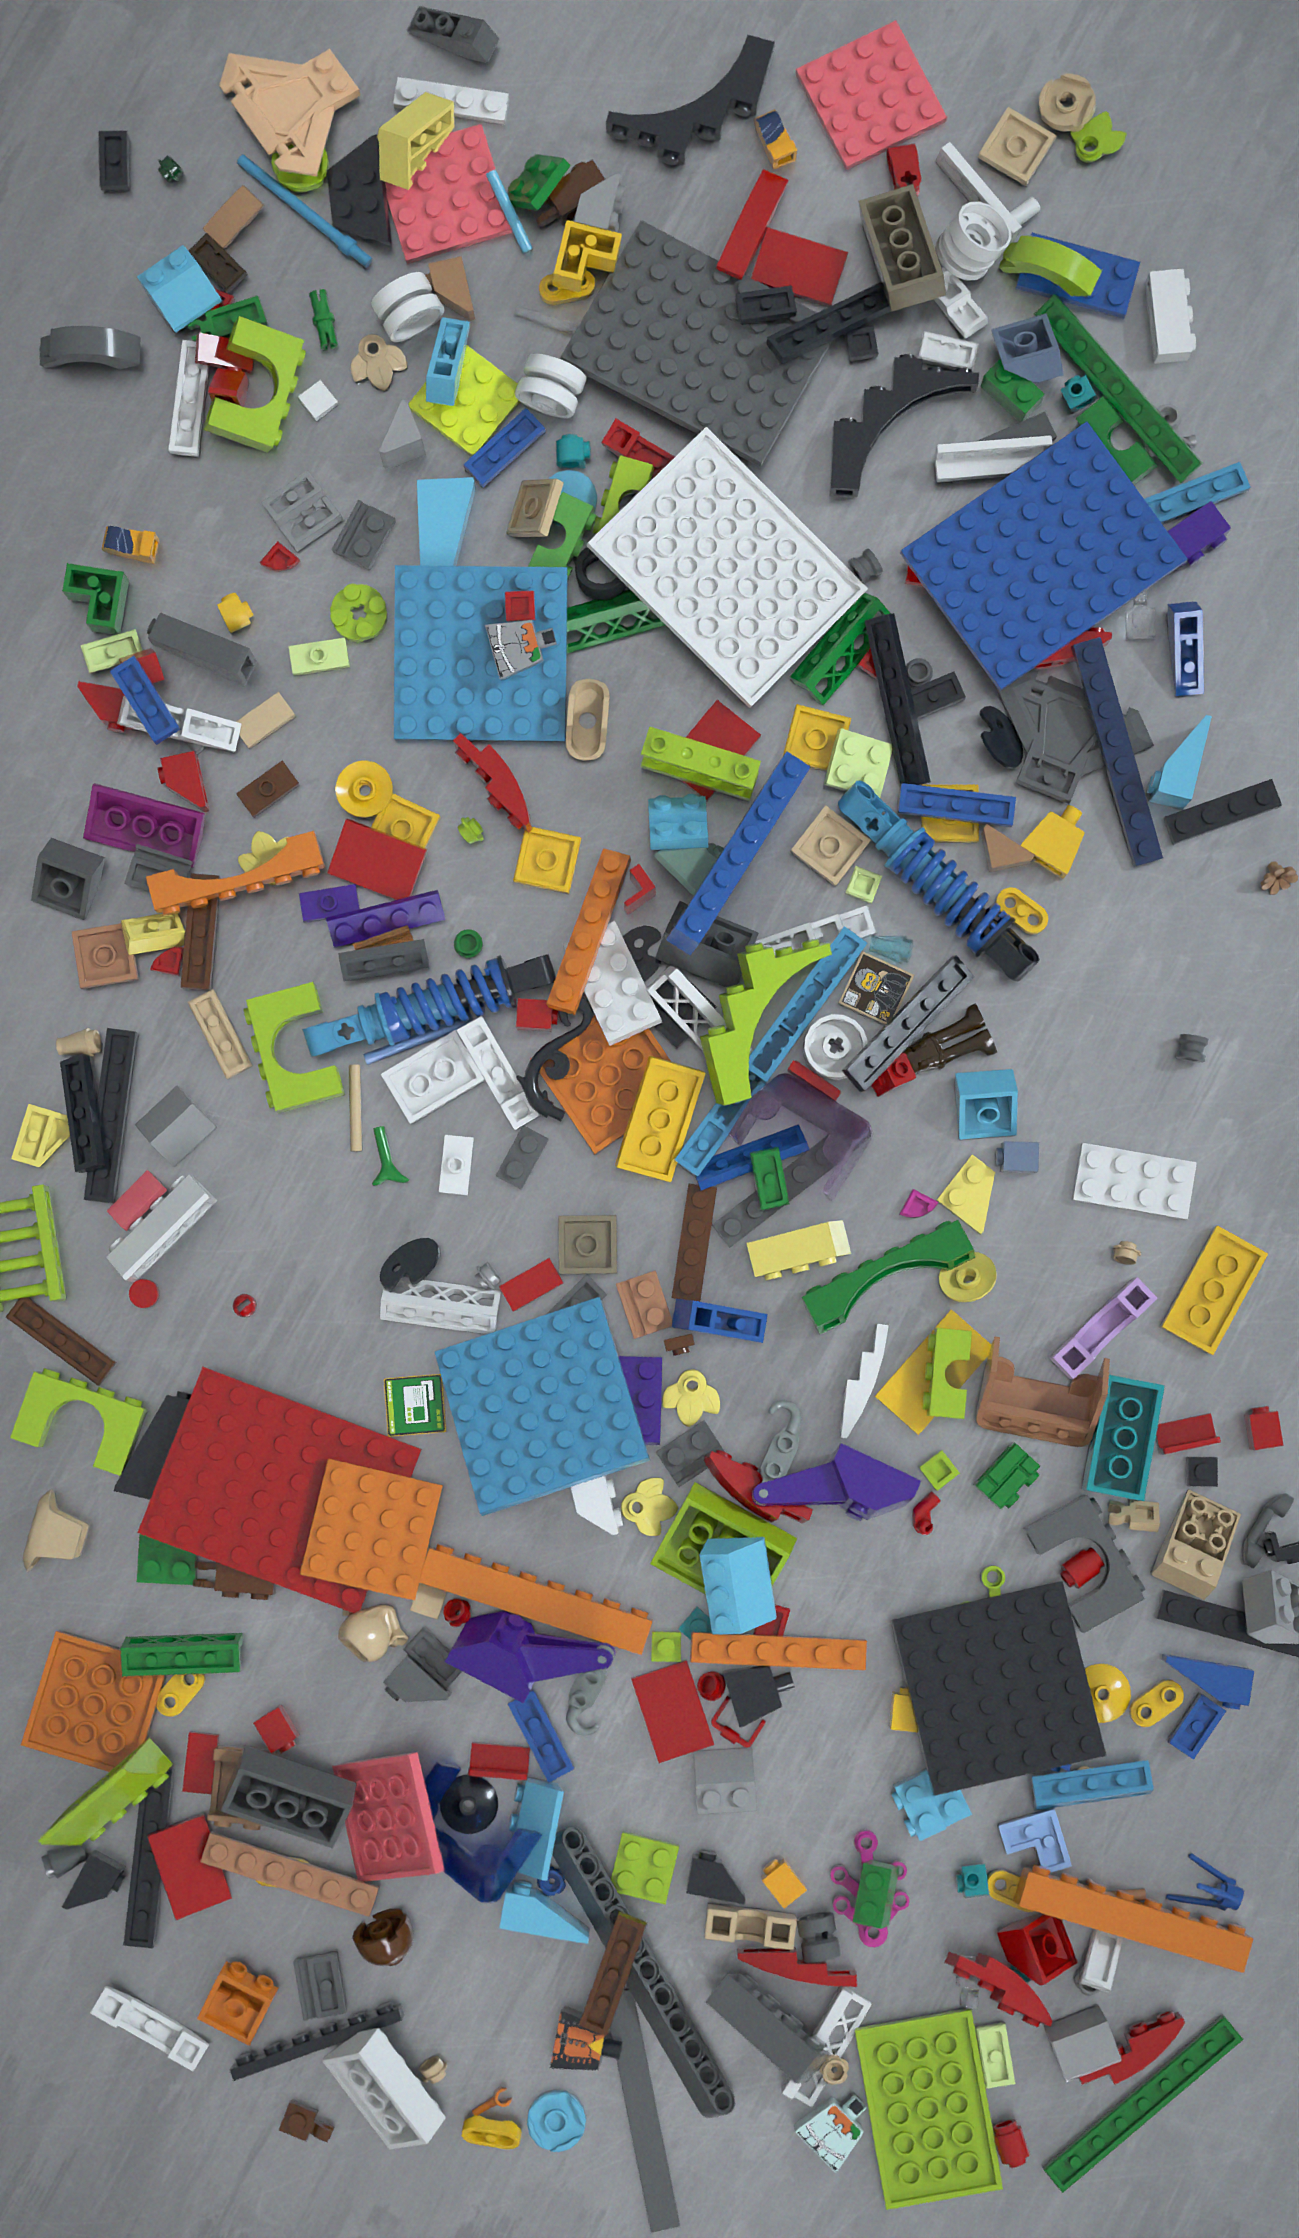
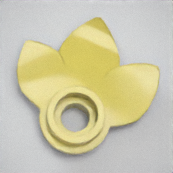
M257 831L252 839V853L238 856L239 865L245 873L263 865L287 845L286 838L288 837L276 843L269 834Z
M695 1369L684 1371L679 1376L678 1382L668 1386L663 1393V1407H677L679 1419L687 1427L694 1425L702 1416L703 1411L718 1414L720 1410V1399L717 1390L707 1385L705 1376ZM689 1381H696L698 1383L697 1387L694 1389L688 1388L687 1383Z
M662 1478L643 1480L638 1484L635 1493L625 1496L621 1503V1512L624 1518L635 1522L638 1530L647 1536H659L661 1534L660 1521L672 1518L678 1511V1505L674 1500L666 1495H662L664 1480ZM634 1502L640 1504V1511L638 1513L632 1510Z

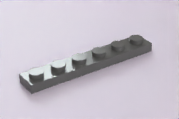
M850 1119L783 1169L789 1202L867 1142ZM755 1191L712 1224V1226L730 1248L783 1206L761 1210L757 1191Z

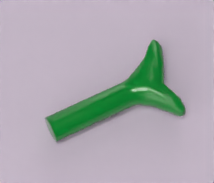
M385 1127L373 1128L382 1167L372 1185H380L386 1180L400 1183L408 1182L409 1179L402 1175L392 1162Z

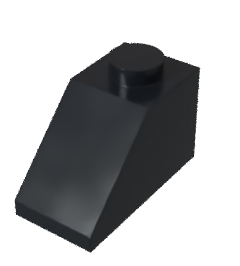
M94 1850L88 1856L62 1908L68 1910L106 1898L112 1891L118 1892L126 1876L122 1875L126 1866Z
M700 1851L699 1855L692 1854L686 1885L687 1894L745 1904V1894L722 1859L716 1858V1853Z

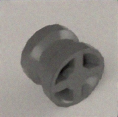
M868 548L862 552V556L858 558L853 557L848 560L853 574L863 584H866L871 576H878L883 573L878 559Z
M1180 1034L1181 1048L1177 1051L1176 1058L1191 1062H1205L1204 1047L1208 1045L1209 1039L1197 1035Z

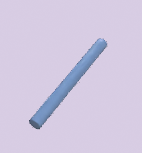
M470 1014V1019L466 1022L458 1018L455 1019L456 1021L453 1026L442 1024L437 1031L429 1029L426 1030L424 1035L415 1034L407 1040L395 1043L393 1046L389 1044L363 1054L365 1061L368 1065L443 1037L473 1021L472 1014Z

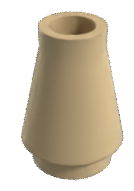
M90 1028L63 1038H57L56 1049L59 1055L86 1054L94 1056L95 1053L101 1051L102 1046L99 1032Z

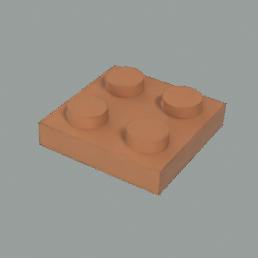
M121 923L71 931L81 989L139 980L135 954L129 955L127 952Z

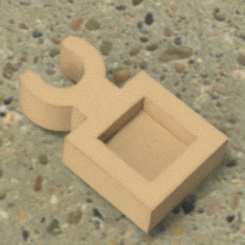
M1130 1500L1128 1506L1119 1501L1109 1502L1108 1512H1111L1108 1519L1109 1524L1120 1525L1124 1522L1129 1523V1529L1158 1532L1160 1526L1158 1502Z

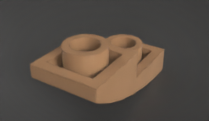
M242 185L203 227V230L225 249L243 227H247L264 204Z

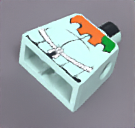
M853 2095L843 2106L835 2098L830 2097L796 2122L794 2129L837 2172L863 2134V2128L856 2118L867 2107L856 2095Z

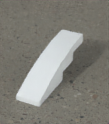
M940 262L944 274L946 295L936 298L934 301L966 339L987 325L988 317L971 299V293L958 277L947 271Z
M123 696L117 724L147 732L129 701ZM166 704L181 730L169 738L231 752L236 751L241 723L192 709H181Z
M866 905L840 915L836 914L813 923L809 922L757 940L756 943L762 942L763 946L773 947L775 954L776 949L792 946V950L801 948L802 942L811 939H819V942L831 945L844 926L860 938L877 934L869 908Z
M875 1324L872 1353L860 1352L857 1380L846 1379L840 1438H847L873 1390L884 1356L889 1325Z

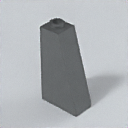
M159 613L157 619H152L147 630V634H149L148 639L152 645L244 687L257 662L250 648L163 613Z

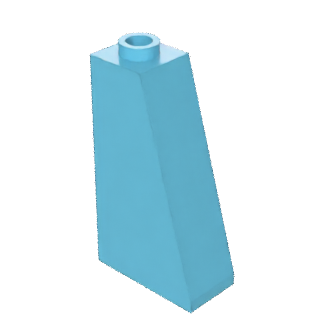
M474 477L417 480L420 566H457L476 491Z

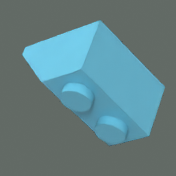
M184 245L137 276L147 296L175 333L222 301L199 264Z
M1013 1069L955 1073V1100L959 1140L1017 1135L1018 1089Z

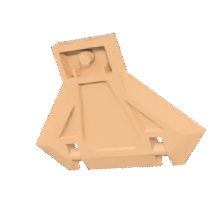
M330 49L302 65L229 53L219 85L224 94L230 92L236 94L230 100L232 105L267 154L270 155L276 152L279 154L280 157L274 163L280 171L316 177L334 111L360 96L359 88ZM249 83L250 87L245 89L244 86ZM293 144L294 148L289 150L288 146Z

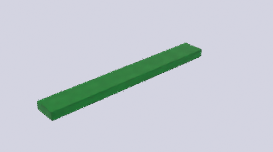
M1054 294L1034 313L1035 316L1047 314L1056 341L1180 483H1183L1204 464L1057 294Z
M1222 2014L1042 2167L1059 2190L1064 2193L1244 2039Z

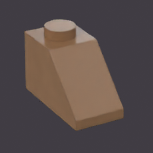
M459 256L428 263L430 273L425 274L431 285V291L434 290L440 302L469 321L475 320L462 257Z

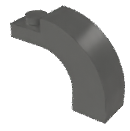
M96 326L51 329L50 335L40 339V366L51 368L77 361L102 363L120 370L140 364L141 337L117 329Z

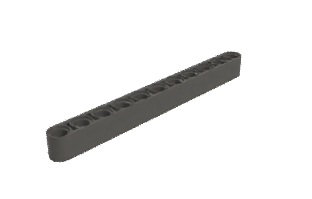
M571 1826L556 1832L552 1856L606 1948L619 1912L628 1915L630 1913L582 1830ZM565 1838L568 1840L569 1847L566 1845ZM642 1937L626 1985L701 2115L706 2118L727 2115L735 2107L734 2094L644 1937Z

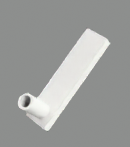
M951 142L941 148L936 163L969 202H982L998 210L1007 220L1010 227V243L1015 241L1022 228L1021 225L1040 212V205L1037 200L1030 197L1009 212Z

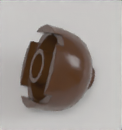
M387 1909L372 1915L375 1921L370 1922L367 1926L364 1921L359 1924L353 1933L352 1939L363 1959L370 1964L377 1966L397 1965L403 1960L412 1946L413 1928L407 1914H403L401 1909Z

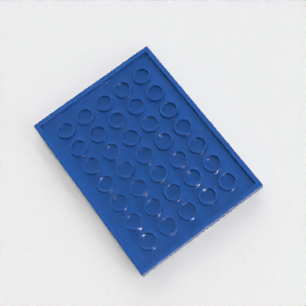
M1088 422L1076 428L900 551L901 556L999 691H1002L1187 561V557Z

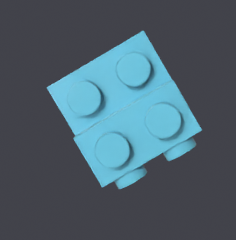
M687 794L684 797L669 798L666 795H659L656 798L648 799L651 850L708 848L705 796Z
M927 1768L893 1784L896 1792L891 1794L898 1810L905 1809L909 1819L905 1820L904 1823L910 1836L914 1837L917 1835L919 1841L947 1829V1826L972 1815L961 1790L933 1796Z

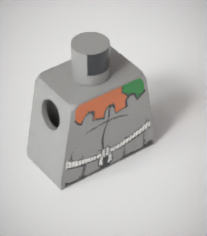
M532 620L485 625L500 680L508 679L543 662L541 649L557 645L553 628L536 632Z

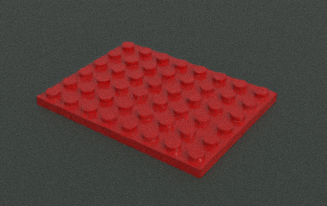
M202 1367L137 1533L355 1613L361 1610L368 1590L300 1574L327 1460H337L411 1478L422 1449Z

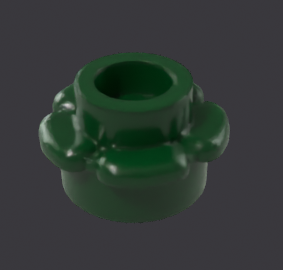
M169 155L163 160H158L160 164L158 171L167 181L170 182L172 179L180 180L178 177L184 171Z

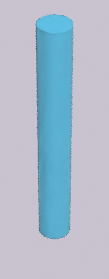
M496 169L488 172L486 177L524 254L532 250L533 247Z

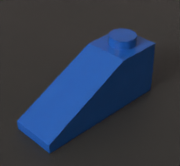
M1196 601L1168 604V636L1175 696L1204 694L1203 610Z
M676 1299L672 1328L763 1343L768 1314L693 1300Z
M1162 1654L1161 1660L1212 1697L1222 1701V1707L1240 1710V1705L1249 1706L1254 1670Z

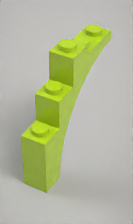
M811 939L802 942L801 948L792 950V946L776 949L774 954L773 947L763 946L762 942L747 945L745 946L746 951L737 953L745 987L743 984L733 985L726 988L727 993L718 995L727 1029H725L724 1025L708 1029V1034L700 1036L717 1104L726 1106L752 1098L748 1076L749 1052L754 1031L762 1012L775 992L793 974L814 961L832 955L829 943L819 942V939Z

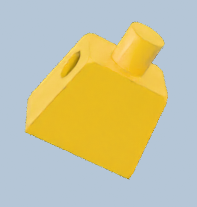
M1067 805L1061 817L1050 811L1020 846L1035 855L1032 859L1033 861L1064 879L1070 871L1085 833L1075 826L1082 816V812L1071 805Z

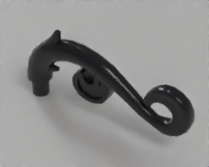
M581 998L578 1010L583 1013L581 1024L546 1043L529 1061L524 1077L516 1076L530 1106L543 1117L547 1118L550 1116L560 1122L566 1111L553 1105L554 1102L548 1099L546 1090L541 1093L538 1077L541 1067L549 1059L555 1063L554 1067L545 1068L549 1078L559 1080L568 1074L570 1061L558 1049L582 1034L591 1023L593 1010L590 1003L584 998ZM558 1010L561 1023L566 1027L571 1026L568 1020V1013Z

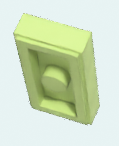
M136 629L80 645L89 674L120 665L119 658L143 651Z
M345 638L289 646L293 676L350 668Z
M1005 2022L975 2027L986 2089L1015 2084Z

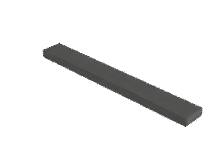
M627 1988L622 1993L610 2030L613 2040L623 2041L620 2059L616 2060L650 2231L652 2233L680 2227L636 2002L629 1988Z

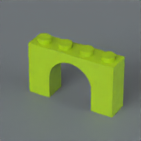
M239 316L234 322L227 350L254 359L264 365L273 380V395L270 402L260 408H246L215 397L210 403L203 430L267 453L273 446L277 447L282 436V430L279 429L281 419H286L290 409V403L286 402L289 392H294L298 377L294 376L297 366L301 367L306 350L302 349L304 340Z
M314 982L246 1000L248 1007L243 1009L247 1025H253L255 1035L251 1036V1042L254 1052H260L262 1063L258 1064L262 1081L267 1080L270 1091L265 1092L269 1108L274 1107L277 1113H283L345 1096L340 1073L336 1065L298 1074L283 1069L275 1057V1040L285 1025L298 1019L323 1013Z
M43 1368L42 1372L34 1371L10 1438L37 1448L43 1447L56 1412L70 1401L82 1400L88 1402L98 1410L104 1423V1435L93 1467L121 1476L132 1457L148 1411L147 1408L141 1407L143 1401L126 1396L125 1400L115 1398L114 1391L103 1387H98L97 1391L86 1388L87 1382L71 1377L70 1382L59 1378V1372Z

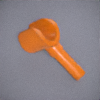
M497 2088L492 2098L472 2110L474 2116L480 2115L496 2105L501 2107L508 2106L512 2101L511 2097L503 2102L498 2101V2095L504 2092L506 2088Z

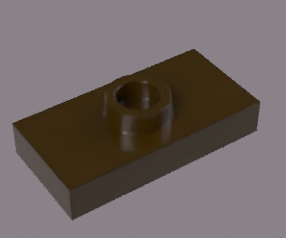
M207 233L188 250L201 269L226 293L233 290L247 276V272Z

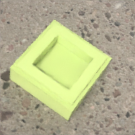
M855 866L845 894L872 904L882 876Z

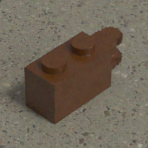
M593 159L587 163L583 161L576 164L570 173L562 177L540 207L542 208L549 204L551 209L537 218L536 222L539 226H545L557 218L562 226H564L566 220L572 221L575 219L580 195L605 180Z
M195 1561V1568L199 1570H216L215 1581L198 1578L193 1580V1586L214 1588V1591H222L221 1597L239 1598V1593H251V1599L268 1600V1595L276 1594L277 1585L217 1562Z

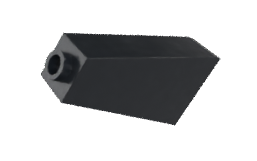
M177 1391L176 1396L166 1395L114 1487L115 1492L151 1499L192 1394Z

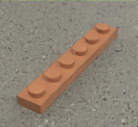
M213 1832L209 1835L201 1859L202 1863L370 1917L379 1890V1886Z

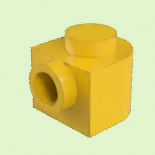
M236 592L224 596L221 599V603L217 604L230 633L251 624L249 618L254 615L247 601L241 603Z

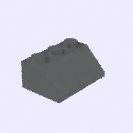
M679 901L664 932L655 958L664 961L668 965L691 972L693 975L716 982L723 987L737 985L742 976L737 953L746 951L745 946L754 944L759 932L717 916L700 944L691 955H688L666 940L688 905Z

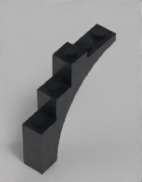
M747 35L741 53L729 72L707 93L679 108L655 114L630 115L609 111L606 119V133H610L612 137L619 140H625L626 138L636 140L645 147H653L655 145L657 146V158H661L663 162L670 165H677L678 163L684 165L693 133L704 140H721L729 109L734 110L736 114L741 116L757 115L774 55L775 42Z
M903 354L899 357H894L891 390H886L883 386H872L869 389H864L861 422H856V419L841 418L839 421H834L829 496L858 497L861 475L867 457L883 432L897 418L911 408L930 399L955 393H976L979 384V373L972 372L968 368L944 371L941 367H929L927 370H922L923 359L916 358L915 355Z

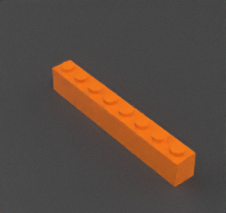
M437 1544L436 1548L430 1547L419 1583L593 1640L608 1643L639 1655L643 1653L653 1619L647 1618L649 1613L632 1607L631 1612L620 1609L621 1603L606 1598L601 1603L592 1600L593 1594L576 1589L574 1594L565 1591V1585L548 1580L546 1585L537 1582L536 1575L521 1571L520 1575L508 1572L510 1567L493 1562L492 1566L480 1563L481 1557L465 1553L464 1557L453 1554L454 1549L445 1545Z
M1033 1865L1032 1869L1027 1867L1022 1869L1013 1900L1019 1907L1244 1973L1254 1939L1245 1933L1246 1928L1229 1923L1228 1927L1217 1924V1919L1206 1915H1201L1200 1919L1189 1916L1190 1911L1173 1906L1172 1911L1161 1908V1902L1145 1898L1144 1902L1134 1900L1135 1895L1126 1891L1117 1890L1116 1894L1106 1891V1886L1089 1881L1088 1886L1077 1883L1079 1878L1069 1874L1061 1873L1060 1877L1050 1875V1869L1039 1865Z

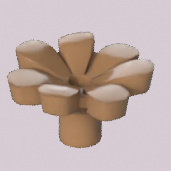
M1271 862L1267 866L1270 873L1264 875V880L1261 881L1262 890L1269 889V893L1275 895L1279 892V887L1285 890L1291 886L1290 883L1297 882L1298 875L1291 866L1283 868L1278 862Z

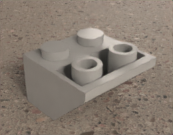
M613 174L580 195L574 222L618 232V213L622 214L625 203V186L621 185V175Z
M1273 1570L1242 1580L1247 1634L1263 1643L1299 1644V1585Z

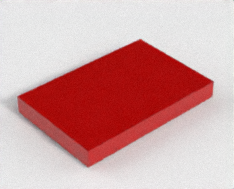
M767 227L751 279L769 288L792 285L794 297L830 307L848 252Z
M716 700L686 738L746 756L760 739L761 734L719 700ZM680 780L697 795L705 796L706 802L716 792L715 790Z
M346 819L327 873L398 900L412 895L428 849Z
M687 1659L631 1678L659 1763L715 1745Z
M204 1814L147 1835L175 1920L232 1899L223 1870L201 1862L210 1835Z

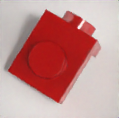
M901 1053L871 1084L878 1097L916 1078L907 1055Z

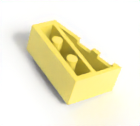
M425 92L379 128L377 139L379 141L380 180L409 190L413 184L411 178L417 169L423 171L427 165L426 161H424L431 151L437 152L453 130L454 101Z
M843 1220L826 1222L746 1243L754 1276H764L765 1281L782 1277L781 1271L791 1269L792 1274L809 1270V1264L819 1262L820 1267L837 1263V1257L851 1254Z

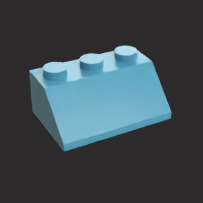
M765 1538L707 1539L700 1553V1561L712 1635L742 1634L775 1620L777 1615Z
M527 1778V1780H522V1784H517L514 1795V1802H518L516 1814L511 1813L508 1830L512 1831L511 1842L505 1843L503 1860L507 1861L506 1865L509 1870L547 1881L564 1794L558 1783H548V1781Z

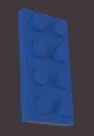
M1031 233V236L1044 238L1076 251L1094 263L1102 272L1091 296H1071L1054 282L1031 273H1020L1016 289L1047 298L1057 294L1065 303L1125 318L1141 262L1041 234Z

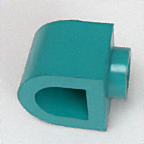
M1079 375L1070 378L1064 383L1065 387L1060 389L1072 412L1082 410L1097 400V396L1086 375L1081 378Z
M565 434L556 441V465L565 469L586 468V459L591 458L590 441H584L583 437H578L575 434Z
M985 1864L962 1866L961 1874L956 1875L957 1892H963L964 1898L989 1895Z

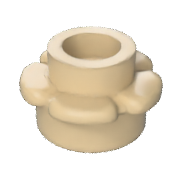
M1121 1241L1119 1245L1113 1246V1259L1122 1264L1134 1265L1137 1262V1257L1141 1256V1252L1136 1249V1244Z
M838 2055L828 2056L826 2061L820 2066V2073L827 2084H841L848 2077V2063L845 2059H840ZM833 2067L837 2068V2071L835 2073L832 2072Z
M439 2056L427 2059L419 2068L423 2076L421 2078L422 2081H430L432 2084H435L442 2080L446 2075L447 2063L442 2061Z

